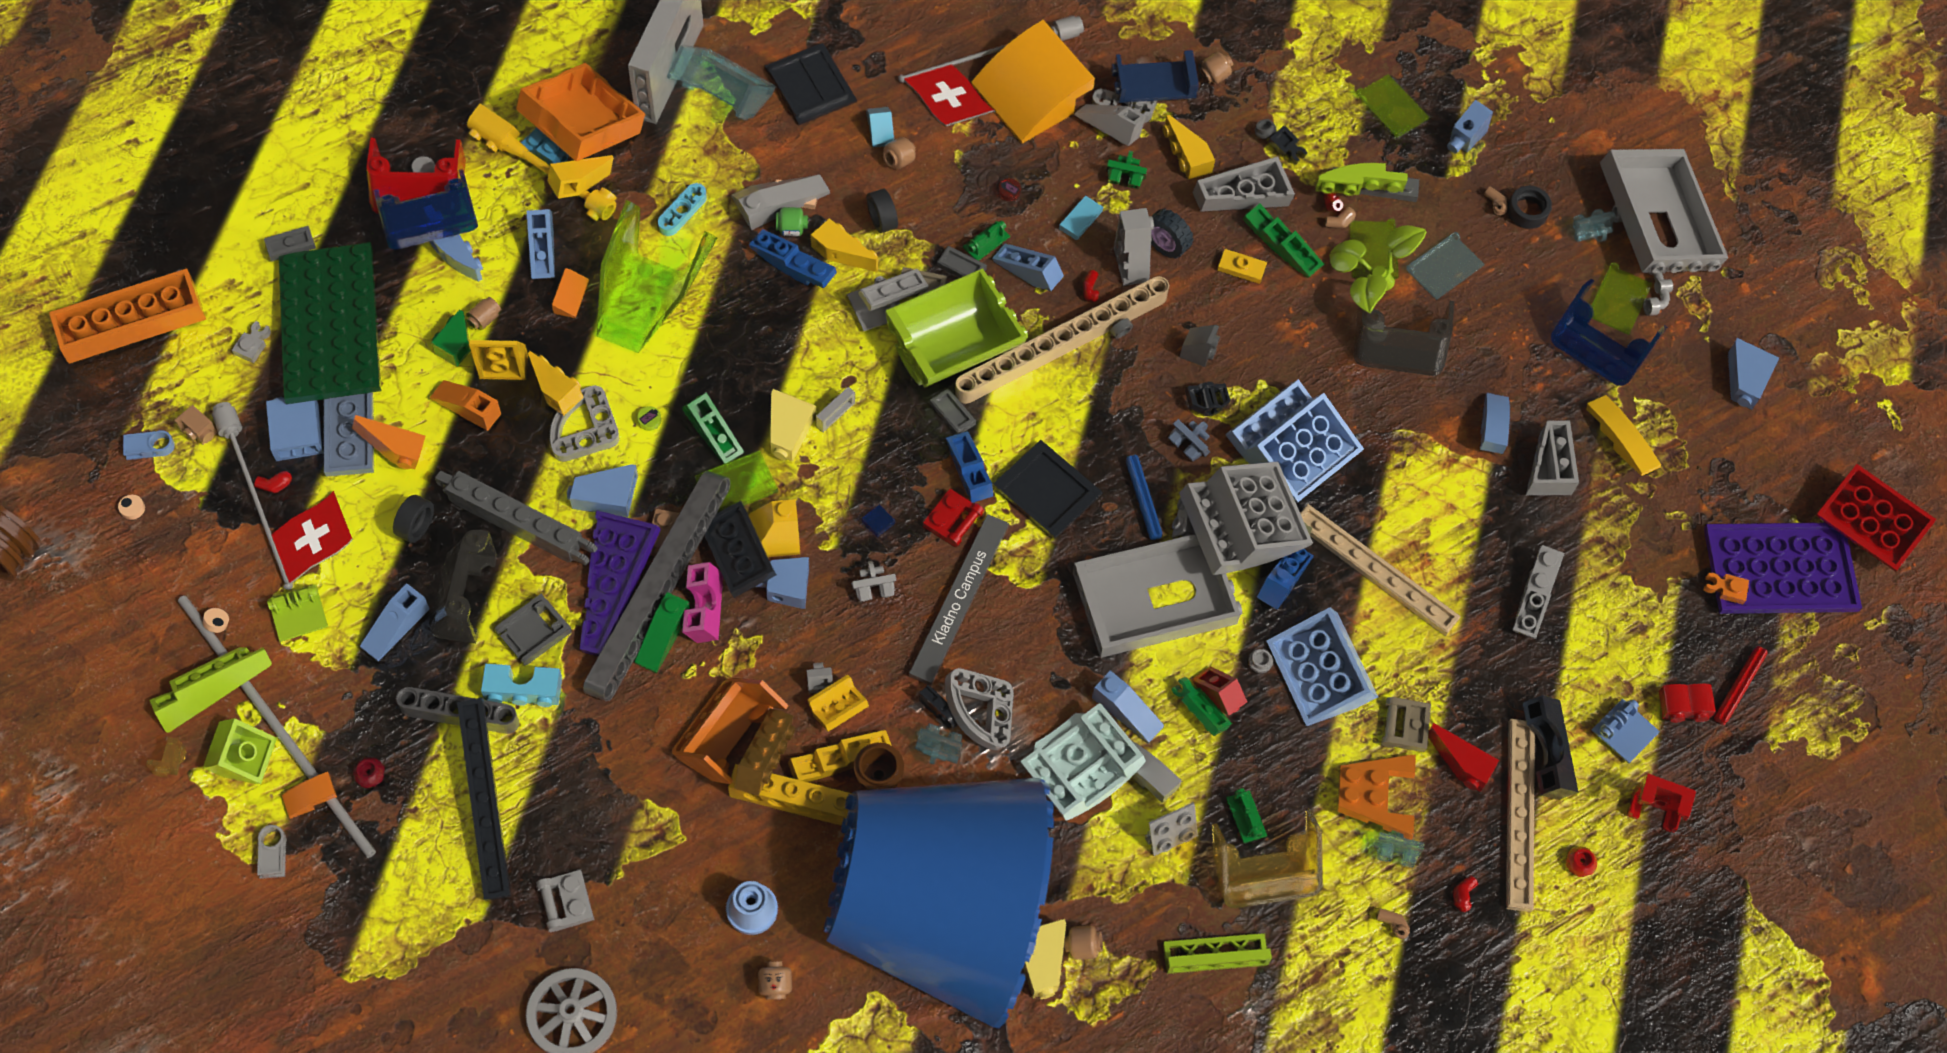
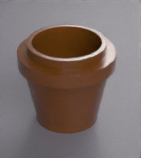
M872 743L862 748L857 754L854 761V774L858 783L866 790L895 788L903 777L904 761L902 755L895 747L886 743ZM876 773H881L884 777L882 779H876L874 775Z

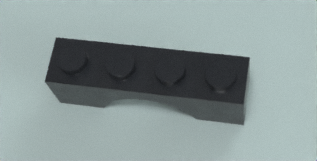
M1541 695L1523 702L1527 726L1537 735L1544 752L1543 767L1536 772L1540 795L1560 800L1579 793L1560 700Z

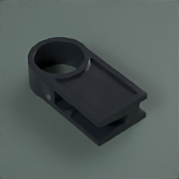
M927 684L919 692V701L947 728L954 730L958 724L952 716L948 703Z

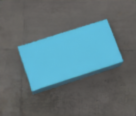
M1085 195L1062 221L1059 229L1075 240H1078L1102 213L1103 206Z

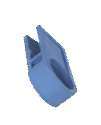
M163 430L123 435V455L126 456V460L167 456L172 453L175 447L171 435ZM158 439H169L166 447L162 449L153 448L154 443Z

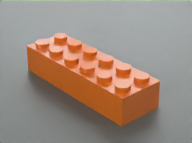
M187 268L49 312L59 348L69 364L206 320L194 281Z

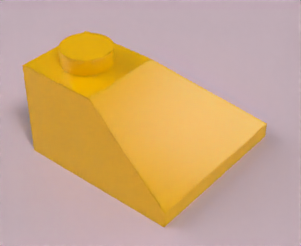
M796 499L771 501L749 513V517L768 557L800 554Z

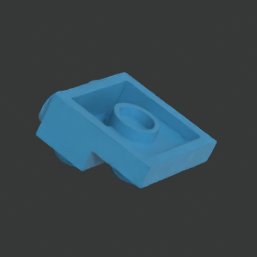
M537 127L521 142L528 151L549 165L567 162L569 155Z

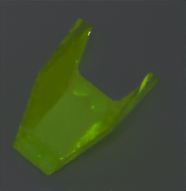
M626 200L601 263L596 336L639 353L685 298L714 246L717 237L704 231L695 257L682 271L642 257L638 253L640 207Z

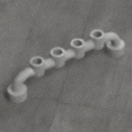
M1614 205L1612 208L1613 221L1616 223L1623 222L1617 206ZM1649 272L1654 277V288L1656 293L1660 294L1661 300L1659 301L1657 297L1645 299L1644 312L1647 316L1658 315L1660 310L1666 308L1669 304V292L1673 290V282L1671 279H1664L1663 274L1665 272Z

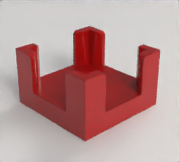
M1648 773L1633 789L1626 816L1638 819L1642 805L1645 803L1667 811L1662 828L1675 833L1679 827L1681 817L1685 821L1690 818L1696 790Z

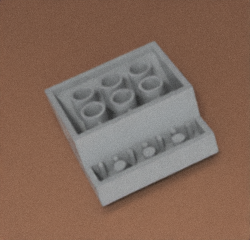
M1278 462L1220 467L1207 482L1188 483L1179 493L1212 575L1225 574L1262 565L1313 544Z

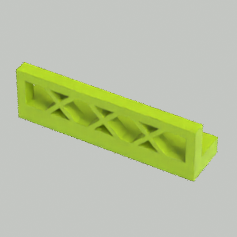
M1265 933L1163 942L1167 974L1266 966L1272 959L1271 950L1267 949ZM1259 941L1260 949H1244L1248 942ZM1230 943L1237 951L1221 953L1219 949L1223 944ZM1203 945L1212 951L1210 954L1196 955L1193 953L1198 946ZM1170 948H1181L1187 955L1171 957Z

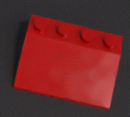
M1858 464L1853 467L1816 514L1818 518L1895 572L1937 520Z

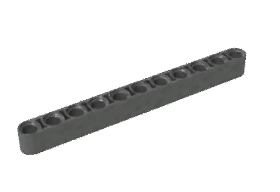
M705 471L700 477L584 682V692L604 701H610L614 697L642 646L655 612L666 593L673 592L730 489V479L728 477Z

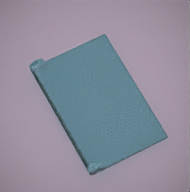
M1454 232L1406 266V269L1437 300L1485 264L1460 241V235Z

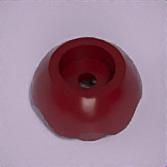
M363 758L354 766V781L364 788L374 787L382 782L385 767L376 758Z

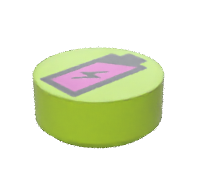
M647 406L639 411L637 418L642 429L651 431L660 426L661 414L657 408Z

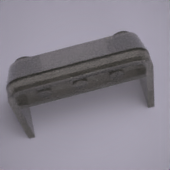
M1449 301L1442 319L1432 321L1429 333L1385 327V318L1380 311L1373 309L1371 313H1368L1358 306L1354 360L1359 365L1429 376L1441 374L1445 367L1453 331L1454 301Z

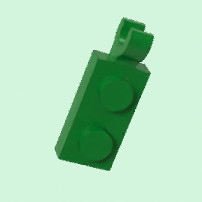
M1186 677L1178 680L1183 689L1176 685L1171 689L1172 692L1178 697H1184L1182 702L1200 720L1207 731L1216 736L1229 728L1232 724L1230 720L1201 688L1195 689Z

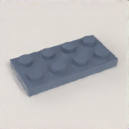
M373 393L324 399V473L326 477L374 473V447L352 429L355 415L374 420Z

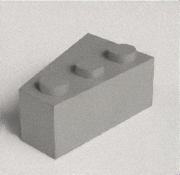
M1547 421L1539 436L1526 495H1572L1579 484L1570 421Z

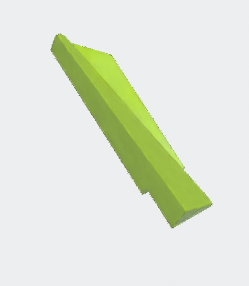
M239 647L169 681L173 691L151 699L150 703L165 732L169 733L270 667L272 662L264 648L250 652L247 647Z

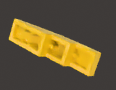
M1607 395L1587 403V411L1600 422V430L1614 443L1613 450L1636 472L1643 476L1661 467V463L1646 440L1622 410Z
M886 730L843 739L837 745L816 749L813 754L791 758L788 764L794 779L810 782L853 769L857 754L869 744L886 743L891 745Z

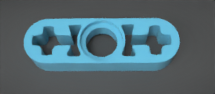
M693 183L689 185L659 217V231L663 235L672 236L676 234L705 203L707 195L706 189L702 184ZM679 206H686L689 208L688 211L685 213H679L676 211V209ZM672 222V224H673L672 226H671V225H667V226L665 227V225H664L665 223H666V224H670V223Z

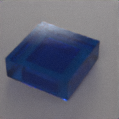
M879 504L862 518V522L878 538L895 524V519Z

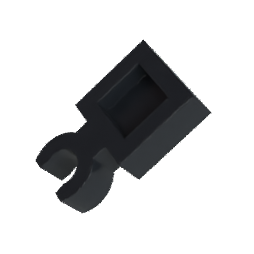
M1285 125L1268 140L1282 157L1287 153L1294 165H1297L1300 161L1296 154L1301 155L1302 158L1307 155V151L1303 147L1296 145L1299 139Z

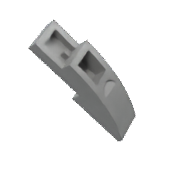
M1544 545L1540 546L1535 563L1526 582L1512 631L1536 639L1564 556L1563 552Z

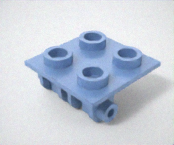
M1622 699L1592 731L1629 764L1660 731L1637 712L1639 704L1635 700L1625 701Z

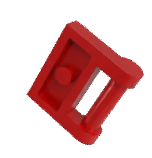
M949 489L925 519L923 527L950 545L958 547L962 542V536L976 518H980L985 511L979 504L972 503L957 492ZM964 510L969 512L955 532L950 533V528Z

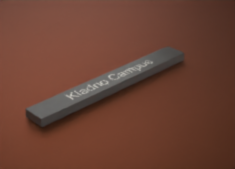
M987 514L917 656L909 677L932 686L1009 527L1008 522Z

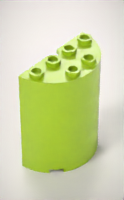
M983 268L885 310L889 331L895 334L898 340V344L895 347L903 364L916 383L919 385L923 384L924 387L1022 345L1028 338L1025 327L1023 325L1020 326L1017 322L1014 310L1004 306L1006 300L1003 293L997 291L993 278L990 275L987 276Z

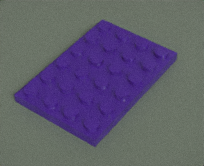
M1827 523L1706 524L1704 527L1712 573L1717 574L1721 579H1723L1725 574L1749 580L1747 598L1743 605L1720 599V592H1715L1719 614L1859 612L1862 609L1848 539Z

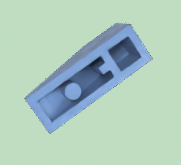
M550 209L527 211L531 277L532 279L555 278L552 211Z
M1004 244L992 258L995 263L1032 286L1052 291L1064 276L1055 256Z
M1109 671L1095 686L1092 699L1097 703H1101L1108 712L1149 744L1163 729L1164 724L1133 689L1112 671Z

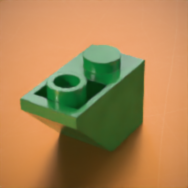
M460 309L448 319L446 326L434 335L431 342L434 353L456 367L459 366L471 351L467 322L464 312Z

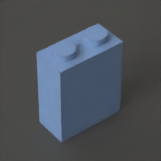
M283 397L266 401L270 448L276 461L324 454L317 400L287 405Z

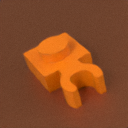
M1708 573L1705 579L1712 581L1714 585L1707 584L1704 587L1705 592L1714 593L1717 591L1720 592V599L1742 605L1745 603L1749 580L1725 574L1723 579H1721L1715 573Z

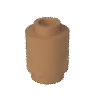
M491 297L482 299L466 313L468 317L467 322L473 329L483 330L499 316L498 313L501 311V308Z

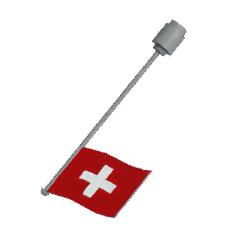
M1074 15L1053 22V26H1051V29L1062 41L1078 37L1080 33L1084 32L1081 18ZM1006 45L905 76L901 74L899 81L902 83L906 82L920 96L932 115L944 126L992 113L994 109L981 99L969 80L953 65L999 52Z
M229 402L219 403L212 409V418L218 434L221 437L231 439L284 580L285 585L283 587L286 590H290L293 587V582L308 570L336 555L348 546L353 540L334 491L319 504L293 517L271 534L236 440V436L242 430L236 409Z

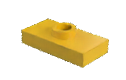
M1225 249L1217 271L1260 284L1267 262Z

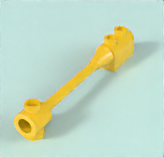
M480 103L468 119L467 127L470 129L468 134L477 141H480L481 138L487 141L485 145L496 153L499 149L524 158L549 175L550 165L528 151L525 145L517 140L521 133L512 124ZM604 187L600 191L594 190L591 193L586 190L579 195L586 200L585 208L588 210L586 214L596 222L599 218L607 220L616 209L615 200L617 197Z

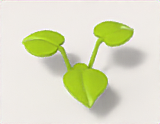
M1409 225L1394 229L1386 240V244L1390 248L1387 252L1388 267L1377 266L1372 269L1361 258L1366 253V247L1358 240H1347L1333 248L1329 254L1330 263L1336 271L1341 273L1349 272L1356 268L1358 262H1360L1371 273L1367 278H1357L1350 288L1353 301L1361 309L1371 313L1385 292L1394 286L1395 280L1391 275L1394 271L1392 268V254L1399 259L1410 255L1421 244L1427 231L1423 228Z

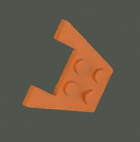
M1416 755L1341 765L1338 812L1365 823L1371 821L1381 825L1383 830L1388 832L1394 830L1404 834V838L1413 840L1414 815L1389 813L1388 789L1389 776L1414 779Z

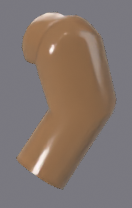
M1490 186L1485 191L1484 196L1493 201L1495 214L1503 215L1508 209L1507 198Z
M1346 207L1338 217L1326 216L1325 227L1346 228L1355 219L1356 212L1351 207Z
M1379 908L1376 920L1388 923L1397 938H1406L1410 933V929L1403 915Z

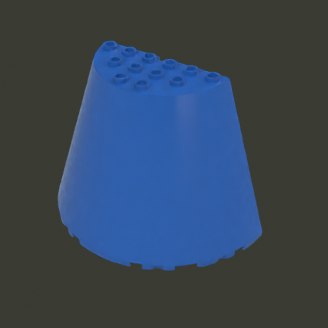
M1040 778L858 790L848 794L845 809L849 811L847 818L843 819L841 833L844 834L843 842L839 843L837 849V858L841 860L838 867L834 869L832 882H835L836 886L834 892L830 893L828 907L832 908L831 916L826 918L824 932L827 933L826 941L994 1028H1000L1009 1017L1007 1010L1014 1008L1017 996L1020 994L1026 976L1021 973L1025 962L1030 961L1031 954L1033 955L1042 920L1038 919L1040 913L1039 906L1045 905L1053 848V838L1049 837L1047 827H1054L1053 802L1046 800V795L1050 793L1048 783Z

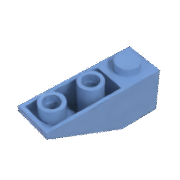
M406 583L388 602L361 643L360 648L379 661L429 610L425 597Z

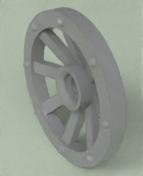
M565 969L551 974L535 988L527 1006V1025L536 1044L547 1053H593L603 1046L612 1034L617 1019V1005L613 992L601 977L583 969ZM568 980H576L571 996L567 998L558 984ZM584 981L594 985L599 990L579 1000ZM552 989L560 1003L548 1004L540 1003L547 991ZM603 998L606 1000L607 1015L584 1009ZM568 1008H575V1011L573 1013H566ZM537 1012L558 1014L543 1027L538 1028ZM583 1019L604 1024L594 1039L583 1024ZM563 1023L560 1044L557 1046L549 1042L545 1036L559 1024ZM572 1026H576L586 1044L568 1048Z

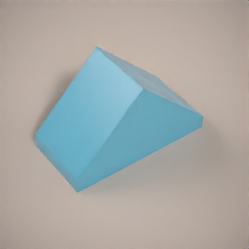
M888 107L866 109L872 146H885L893 141L894 134L890 109Z

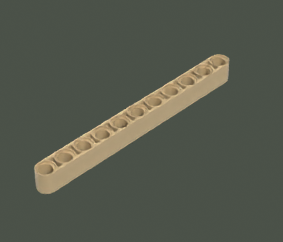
M1154 277L961 375L956 380V398L961 403H971L1109 332L1119 321L1125 318H1129L1131 321L1162 305L1167 299L1169 282L1163 277ZM962 388H969L970 390L965 391Z

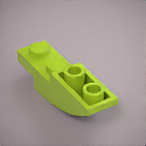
M1386 163L1347 165L1320 175L1315 191H1322L1326 194L1342 193L1347 196L1359 195L1361 188H1366L1367 190H1387L1392 193L1403 192L1407 183L1408 173L1386 171Z

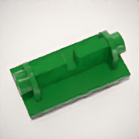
M1002 220L994 222L962 248L974 259L981 260L1010 238V235L1004 230L1006 224Z
M1244 788L1235 791L1236 795L1226 797L1243 843L1267 837L1250 790L1245 792Z

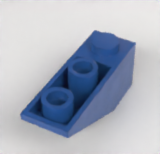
M1302 549L1282 557L1267 577L1257 598L1278 610L1314 555Z

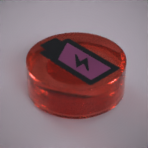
M1008 178L1001 181L999 184V195L1002 199L1014 201L1020 196L1021 185L1017 180Z

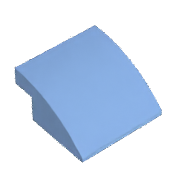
M1299 379L1290 383L1225 434L1249 464L1278 462L1296 503L1364 450L1326 395L1322 393L1312 398Z

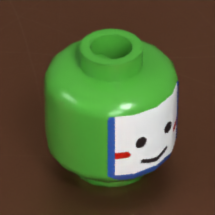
M783 207L780 212H776V230H780L782 236H801L803 229H808V215H803L802 208Z

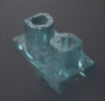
M1602 209L1595 210L1589 218H1585L1582 214L1573 218L1575 240L1580 242L1595 237L1598 242L1605 241L1607 234L1613 232V219L1616 214L1613 211L1605 213Z
M928 724L925 729H920L915 749L931 756L930 764L935 765L937 759L957 764L963 745L961 743V734L952 732L949 733L947 738L939 735L940 729L932 724Z
M1392 830L1388 834L1380 832L1375 840L1374 848H1377L1378 860L1391 862L1393 852L1402 854L1401 865L1413 868L1424 849V843L1406 839L1403 837L1404 834Z

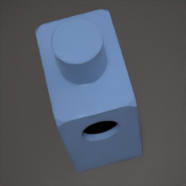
M1475 100L1454 125L1450 138L1451 141L1447 144L1448 149L1455 154L1460 149L1468 152L1488 131L1493 111Z
M809 558L771 560L777 575L756 587L767 588V600L770 602L805 609Z

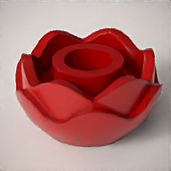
M1578 846L1572 848L1567 853L1566 866L1572 874L1578 877H1585L1595 872L1598 862L1592 850Z

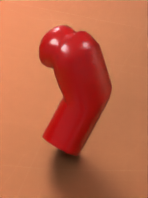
M287 471L278 473L271 479L258 476L254 486L277 493L290 484L292 476Z
M1469 875L1453 890L1454 904L1461 912H1467L1472 907L1469 892L1478 885L1477 880L1472 875Z

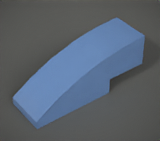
M1486 393L1480 433L1482 434L1480 450L1499 454L1504 453L1509 435V397Z

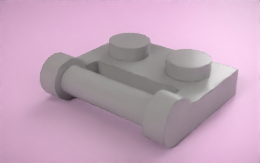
M581 870L554 878L541 879L536 882L537 889L542 894L548 918L546 924L549 932L559 931L594 920ZM559 887L566 918L562 919L558 918L551 889Z

